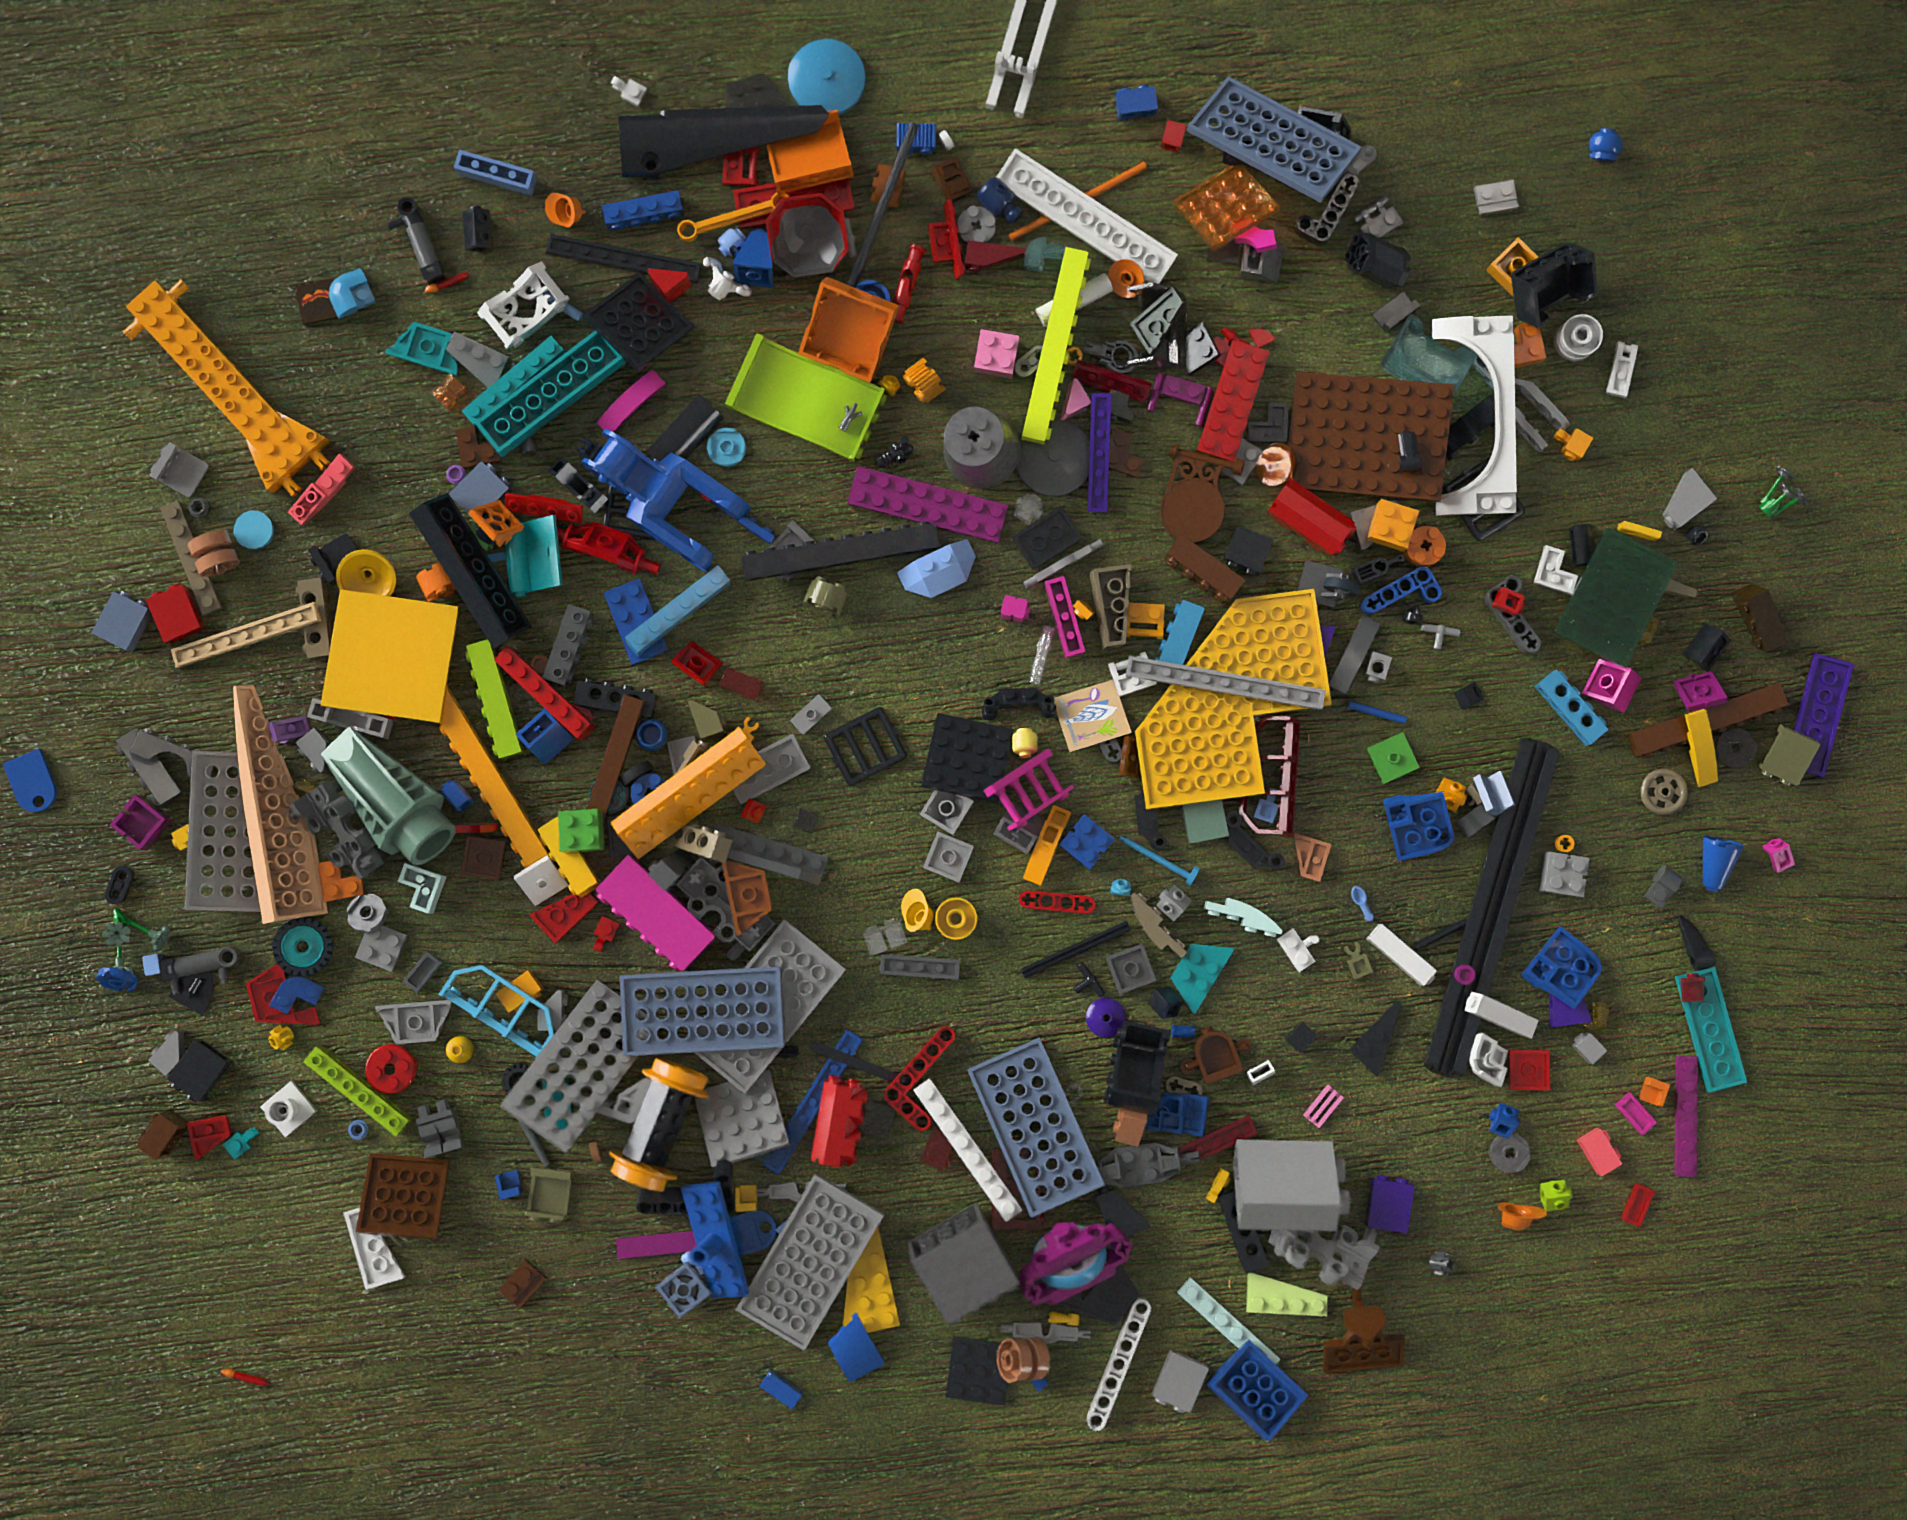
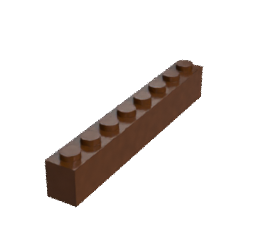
M1781 683L1727 700V703L1705 708V710L1707 711L1711 731L1715 730L1716 733L1728 730V725L1734 724V727L1746 724V719L1752 718L1755 721L1764 718L1763 713L1770 711L1772 715L1783 711L1782 707L1787 706L1788 702ZM1685 715L1629 733L1627 738L1634 757L1641 755V758L1652 756V751L1659 749L1660 752L1672 749V744L1678 743L1681 746L1689 743L1687 736L1689 730Z

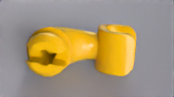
M1050 1312L1048 1314V1321L1050 1323H1067L1070 1326L1079 1325V1315L1077 1314L1065 1315L1059 1312Z

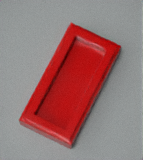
M1635 1182L1620 1219L1641 1228L1655 1191Z

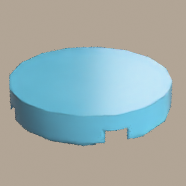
M725 427L716 430L710 436L707 443V451L714 463L723 467H731L738 464L745 456L746 444L738 431Z
M250 510L237 518L234 524V535L242 546L251 550H258L271 542L274 536V525L266 514Z

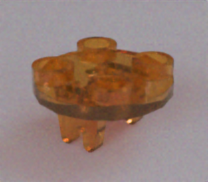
M1270 447L1260 454L1256 464V471L1263 483L1269 486H1278L1292 477L1293 462L1289 451L1280 447Z

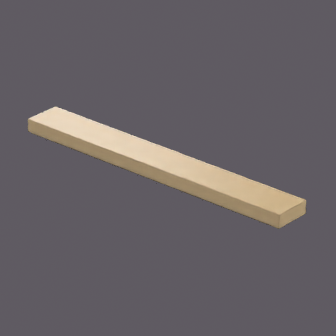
M312 602L173 648L171 652L175 667L179 669L321 622L322 620L317 602Z

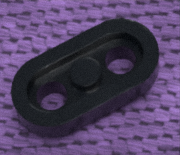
M118 866L113 870L105 890L107 902L121 904L125 901L134 878L131 868ZM124 872L127 874L126 879H122V873ZM116 891H119L120 896L118 898L115 897Z

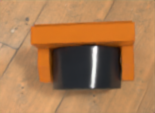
M500 500L470 509L468 513L478 524L475 529L478 538L490 545H498L499 547L503 543L506 545L515 533L521 532L524 528Z

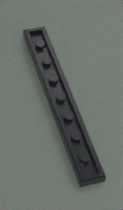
M549 234L546 254L645 274H648V268L687 272L691 283L698 284L702 264L554 234Z

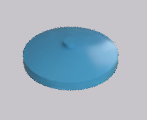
M833 39L816 40L802 47L792 59L788 71L789 88L799 106L822 105L826 111L838 110V114L841 115L849 111L862 96L865 87L864 66L858 54L847 44Z

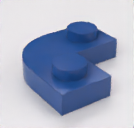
M304 977L288 978L279 986L269 1006L288 1014L296 997L315 1006L324 987Z

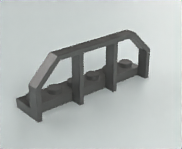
M715 823L712 834L716 830L725 833V838L733 840L727 858L821 885L829 857Z

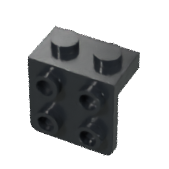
M1238 526L1232 536L1223 562L1231 568L1245 570L1244 573L1250 576H1259L1272 545V539Z
M348 534L339 536L322 548L313 546L308 549L311 554L309 556L310 561L321 570L319 573L321 579L333 586L337 585L336 572L341 560L349 553L358 550Z

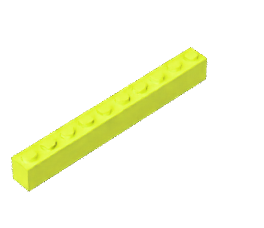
M1069 247L1065 248L1021 440L1044 445L1045 440L1050 439L1052 429L1048 428L1049 422L1054 421L1056 410L1053 409L1054 402L1059 401L1061 392L1057 390L1058 383H1063L1065 372L1061 370L1063 364L1067 365L1069 353L1066 352L1067 345L1071 346L1074 335L1070 334L1072 326L1076 327L1078 315L1074 314L1076 307L1080 308L1082 296H1079L1080 289L1085 288L1087 278L1083 277L1085 270L1089 271L1091 259L1088 258L1089 252Z

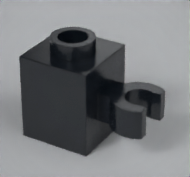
M581 437L584 447L579 448L575 446L576 451L580 452L579 457L594 461L603 447Z

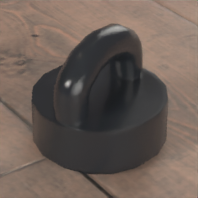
M1701 525L1693 526L1686 532V538L1695 546L1703 544L1709 535L1708 530Z
M1412 606L1408 612L1404 613V623L1410 625L1422 624L1423 615L1420 614L1418 606Z

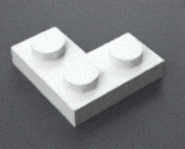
M1546 545L1544 546L1533 583L1572 595L1578 575L1559 570L1565 551Z

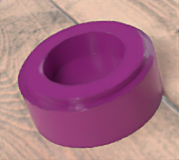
M1469 965L1458 966L1454 972L1455 980L1463 985L1472 983L1475 979L1474 969Z

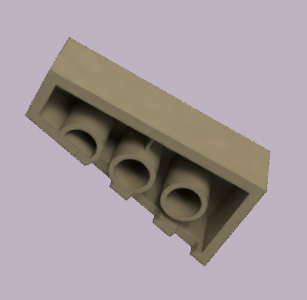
M1132 564L1093 569L1089 573L1102 650L1119 648L1126 644L1128 596Z

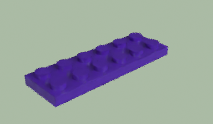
M1817 653L1813 654L1794 730L1817 740L1821 744L1805 773L1823 778L1826 774L1854 664Z

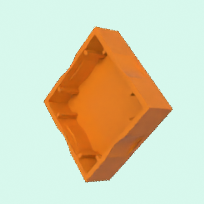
M826 277L820 283L813 305L812 318L805 330L798 354L819 363L834 366L844 373L870 383L876 377L899 305Z

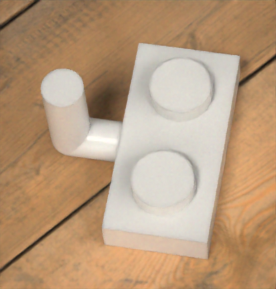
M1292 928L1276 939L1298 972H1301L1315 962L1307 947L1313 943H1318V936L1311 935L1302 941Z

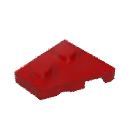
M228 1114L187 1123L195 1160L200 1159L232 1134Z

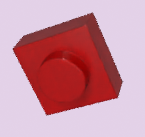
M749 798L741 816L759 824L767 806Z

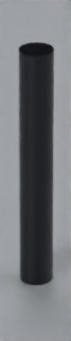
M1464 918L1413 943L1415 951L1464 928L1467 919Z

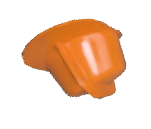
M551 193L545 201L547 217L551 222L561 226L571 227L581 219L582 214L586 213V210L582 209L580 201L575 197Z
M1508 1202L1498 1204V1208L1502 1211V1226L1514 1230L1526 1229L1530 1226L1533 1219L1543 1218L1547 1215L1544 1209L1535 1206L1517 1205Z

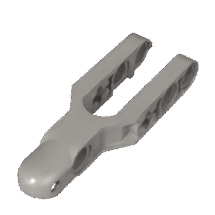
M1476 354L1473 359V365L1483 376L1485 382L1494 390L1490 372L1482 359ZM1515 378V389H1519L1556 430L1562 429L1565 431L1570 426L1567 418L1533 382ZM1515 406L1516 429L1537 451L1542 452L1549 445L1538 434L1539 431L1535 430L1525 420L1526 417Z

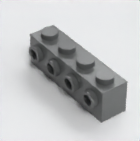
M568 604L543 674L545 680L565 687L572 684L575 677L573 670L575 665H579L582 656L579 653L581 648L585 647L588 640L586 635L588 628L591 629L595 618L591 611Z
M136 727L116 739L118 746L115 748L121 757H127L129 762L126 764L132 773H138L140 778L137 780L142 788L149 789L151 792L149 798L153 804H159L163 808L181 797L182 793L156 755L148 760L129 752L139 732Z

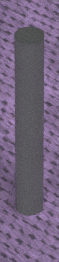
M517 1119L543 1166L549 1165L551 1162L533 1130Z

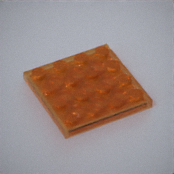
M1243 165L1229 166L1173 200L1175 208L1213 251L1280 211L1279 205Z

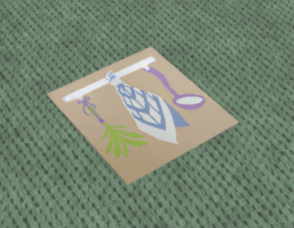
M1113 680L1054 698L1056 713L1069 752L1132 733Z

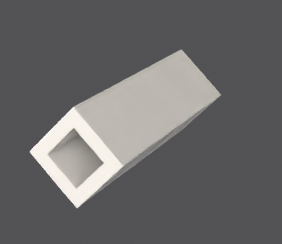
M1378 924L1366 938L1420 986L1429 985L1436 976L1434 974L1436 970L1383 924Z
M1471 992L1466 1003L1465 1011L1520 1036L1531 1039L1539 1021L1485 995Z

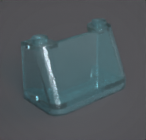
M1410 314L1384 356L1381 367L1399 380L1455 384V393L1477 354L1466 346L1458 347L1453 352L1422 334L1423 322Z

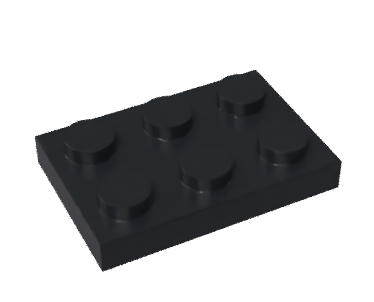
M1062 506L1011 537L1032 571L1082 540V537Z

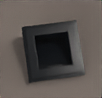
M1476 682L1454 692L1461 709L1484 700Z

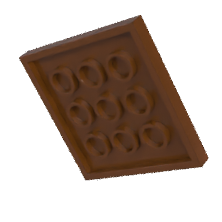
M369 1153L356 1233L437 1240L450 1165L449 1159Z

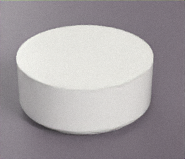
M945 130L938 134V138L946 150L949 151L954 147L952 139Z

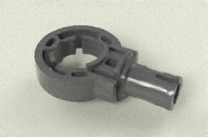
M1086 340L1083 345V353L1097 356L1100 359L1099 364H1103L1107 369L1118 373L1128 374L1133 370L1138 361L1137 350L1127 341L1120 340L1113 343L1105 341L1104 345L1101 346ZM1129 349L1130 351L1127 353L1129 356L1128 364L1124 367L1117 365L1114 362L1113 353L1116 350L1126 352Z

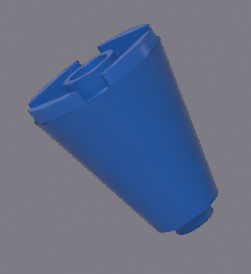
M1704 836L1703 885L1706 886V890L1718 892V889H1723L1743 851V844L1729 839L1728 841L1722 840L1720 837Z

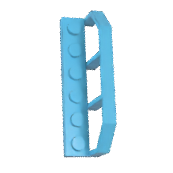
M485 965L453 971L439 993L440 996L446 997L472 1014V1017L478 1018L501 1033L504 1038H509L535 1055V1058H537L555 1034L548 1006ZM483 970L496 980L479 1004L478 1001L471 997L467 999L462 996V991L454 986L450 988L458 974ZM500 982L526 998L511 1022L503 1018L499 1020L494 1016L495 1013L486 1007L483 1009ZM530 1002L545 1012L549 1037L544 1044L537 1040L531 1041L527 1038L529 1035L520 1029L518 1031L513 1029Z

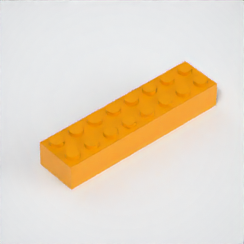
M737 728L610 823L639 860L767 764L741 729Z

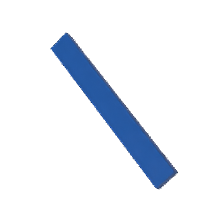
M846 1029L834 1049L854 1056L863 1039ZM828 1058L785 1127L790 1145L770 1151L762 1165L780 1175L819 1112L824 1079H828L829 1075L841 1076L847 1064Z

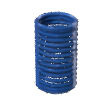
M1172 1025V1038H1195V1026Z

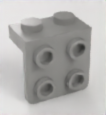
M169 442L168 445L163 447L161 457L158 462L153 464L149 476L186 497H192L207 472L209 465Z

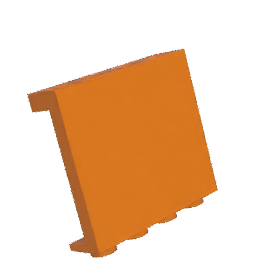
M838 110L827 111L830 115L816 133L766 145L778 194L854 177Z

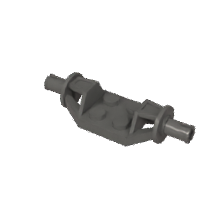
M1154 1141L1141 1143L1138 1147L1132 1145L1116 1147L1104 1157L1098 1158L1099 1164H1097V1169L1104 1185L1109 1184L1124 1188L1163 1182L1177 1173L1181 1174L1182 1166L1200 1164L1198 1151L1180 1154L1177 1146L1173 1148ZM1161 1153L1175 1154V1156H1161ZM1115 1160V1163L1102 1166V1164ZM1079 1169L1080 1178L1083 1179L1084 1172L1083 1170Z

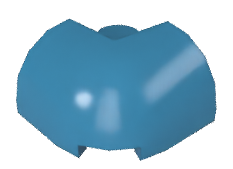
M360 268L339 276L330 285V301L339 319L354 314L358 309L375 303L374 296L367 284V279Z

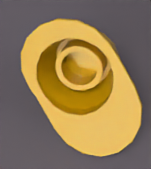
M919 889L908 891L901 904L907 930L910 932L917 930L930 931L932 929L931 924L934 919V912L927 904L925 895Z

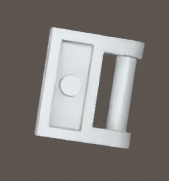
M1146 652L1139 653V656H1136L1148 659ZM1128 659L1115 664L1114 662L1108 664L1119 697L1157 684L1156 681L1127 677L1126 674L1119 676L1117 671L1127 668Z

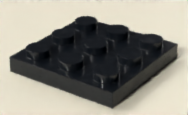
M953 1336L945 1397L1005 1405L1008 1382L1001 1376L997 1363V1353L1002 1342Z

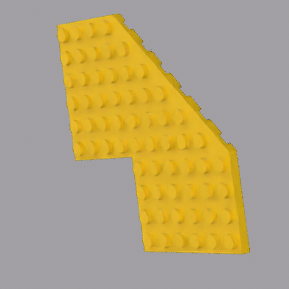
M1314 589L1236 599L1186 664V666L1324 689L1323 707L1332 705ZM1171 684L1135 731L1146 810L1265 794L1253 716L1310 708Z

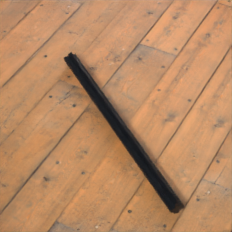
M913 122L908 125L909 130H907L906 137L902 141L903 144L899 148L900 151L897 153L899 156L895 158L896 163H894L893 170L889 174L890 177L886 181L888 184L884 186L885 191H883L882 198L878 202L879 205L875 209L877 212L873 214L874 219H872L873 221L869 225L868 233L866 232L868 235H865V242L861 246L862 249L858 253L859 256L857 255L859 258H856L857 260L854 262L856 265H854L853 272L849 276L850 279L848 278L849 281L846 283L854 288L858 284L860 274H862L861 272H863L864 265L869 256V251H871L870 249H872L873 242L878 233V228L881 226V221L884 219V214L891 200L890 198H892L893 191H895L894 189L897 186L898 177H900L901 170H903L904 163H906L905 158H908V151H910L911 144H913L914 137H916L917 130H919V126Z

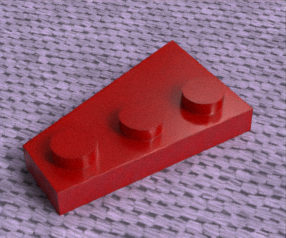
M591 893L582 898L577 894H571L556 903L529 914V916L557 944L600 902Z

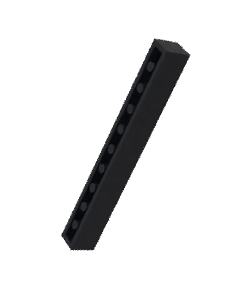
M926 521L918 523L916 527L903 525L899 526L898 530L884 528L880 530V533L872 534V531L860 533L861 536L857 537L849 534L841 536L842 539L839 540L825 538L822 539L821 543L807 541L803 543V546L795 547V544L783 546L784 549L780 550L771 547L764 549L762 553L748 551L744 553V556H741L745 582L937 550L939 548L936 525Z

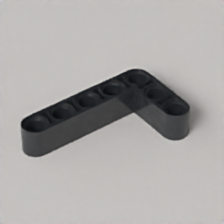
M723 1159L716 1162L714 1183L720 1182L727 1212L730 1214L734 1211L735 1205L734 1166L731 1161ZM643 1187L638 1192L636 1209L642 1214H688L681 1190L682 1187H665L662 1192Z

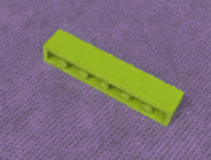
M488 639L467 645L465 655L468 663L471 662L473 670H470L473 681H476L478 689H476L477 697L483 702L484 707L481 710L484 719H487L489 726H487L489 737H493L495 745H492L494 755L503 760L525 753L522 741L516 736L518 727L500 665L494 661L497 657L495 649Z

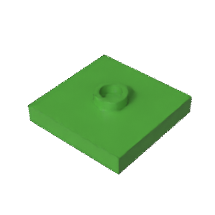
M1403 732L1366 748L1383 784L1420 768Z

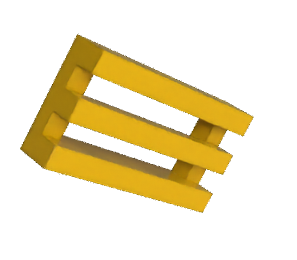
M1627 521L1621 522L1617 529L1619 532L1653 542L1660 539L1662 531Z

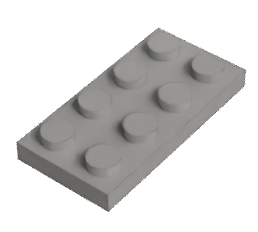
M791 734L758 751L767 765L734 788L733 791L740 804L743 805L749 798L754 799L810 770L811 767L794 735Z

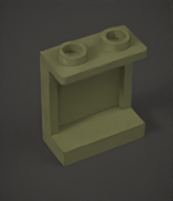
M1780 724L1777 729L1779 732L1763 763L1760 762L1758 766L1762 770V774L1771 778L1777 776L1780 778V782L1791 786V784L1798 786L1821 744L1809 736Z
M536 1165L531 1167L530 1175L532 1178L525 1215L530 1216L529 1219L540 1221L542 1218H548L549 1222L561 1223V1220L567 1219L574 1170Z

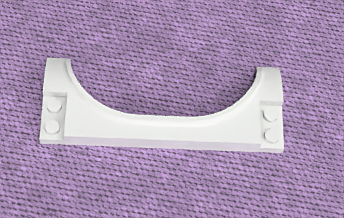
M1463 316L1433 319V340L1444 339L1458 342L1470 348L1482 359L1493 381L1495 399V443L1487 466L1467 486L1441 495V502H1436V516L1516 513L1513 316Z

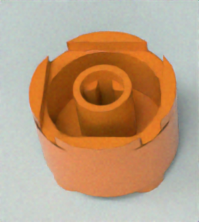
M1418 527L1413 530L1409 546L1403 552L1406 561L1418 568L1430 567L1445 554V538L1436 527ZM1421 545H1427L1428 549L1421 548Z
M440 562L432 565V569L428 572L424 569L416 576L428 602L433 603L440 597L444 596L447 599L456 594V588Z

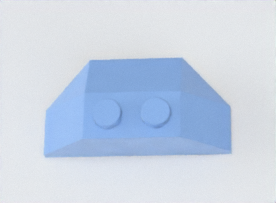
M968 539L949 544L913 561L899 570L897 574L906 591L933 598L967 582L976 556Z

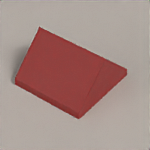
M648 268V274L652 282L670 303L691 287V280L687 272Z
M692 640L671 660L673 665L705 688L723 664V662Z

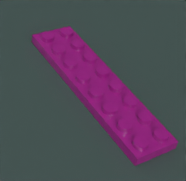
M857 466L847 503L848 505L917 523L929 521L930 524L935 523L936 528L994 543H999L1008 509L1007 504Z

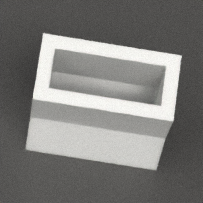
M1269 1060L1249 1070L1246 1074L1251 1084L1255 1085L1275 1074V1070ZM1265 1067L1269 1068L1270 1071L1253 1079L1252 1074Z

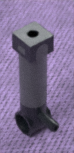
M411 197L401 198L397 203V210L401 218L388 222V228L392 230L405 225L420 265L421 274L428 286L445 280L446 276L435 253L419 206ZM407 206H413L410 212H405Z

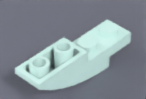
M1226 898L1225 905L1205 902L1204 909L1208 910L1210 915L1219 916L1220 913L1227 914L1228 919L1239 921V917L1242 918L1240 926H1244L1245 931L1256 933L1258 929L1264 931V935L1276 937V934H1282L1281 928L1273 920L1248 904Z

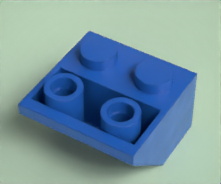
M545 708L516 733V736L544 765L549 763L574 740V737Z

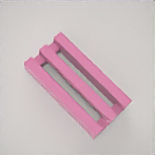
M1327 1084L1303 1116L1320 1128L1344 1097ZM1330 1091L1331 1094L1312 1117L1309 1116L1327 1092ZM1334 1096H1336V1100L1331 1104V1106L1327 1109V1111L1317 1122L1316 1119L1318 1118V1116L1322 1113V1111L1326 1108V1106L1330 1103Z

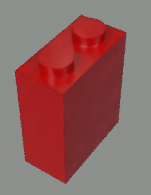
M177 583L171 585L169 590L155 592L151 594V598L146 599L164 643L171 645L206 629L188 586Z

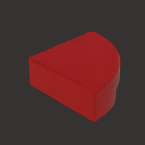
M1252 329L1249 331L1257 348L1275 341V338L1266 330Z

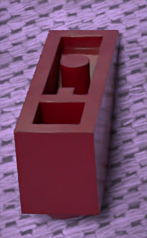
M968 240L965 268L970 272H980V270L985 271L1025 258L1026 248Z

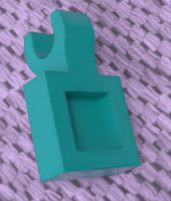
M255 1127L250 1128L244 1134L239 1131L222 1145L233 1159L236 1160L252 1147L249 1141L256 1137L259 1132Z

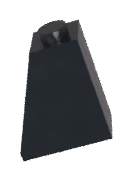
M1109 1186L1099 1189L1098 1193L1095 1194L1106 1225L1115 1224L1118 1229L1123 1231L1126 1237L1150 1228L1148 1222L1114 1188L1110 1189Z

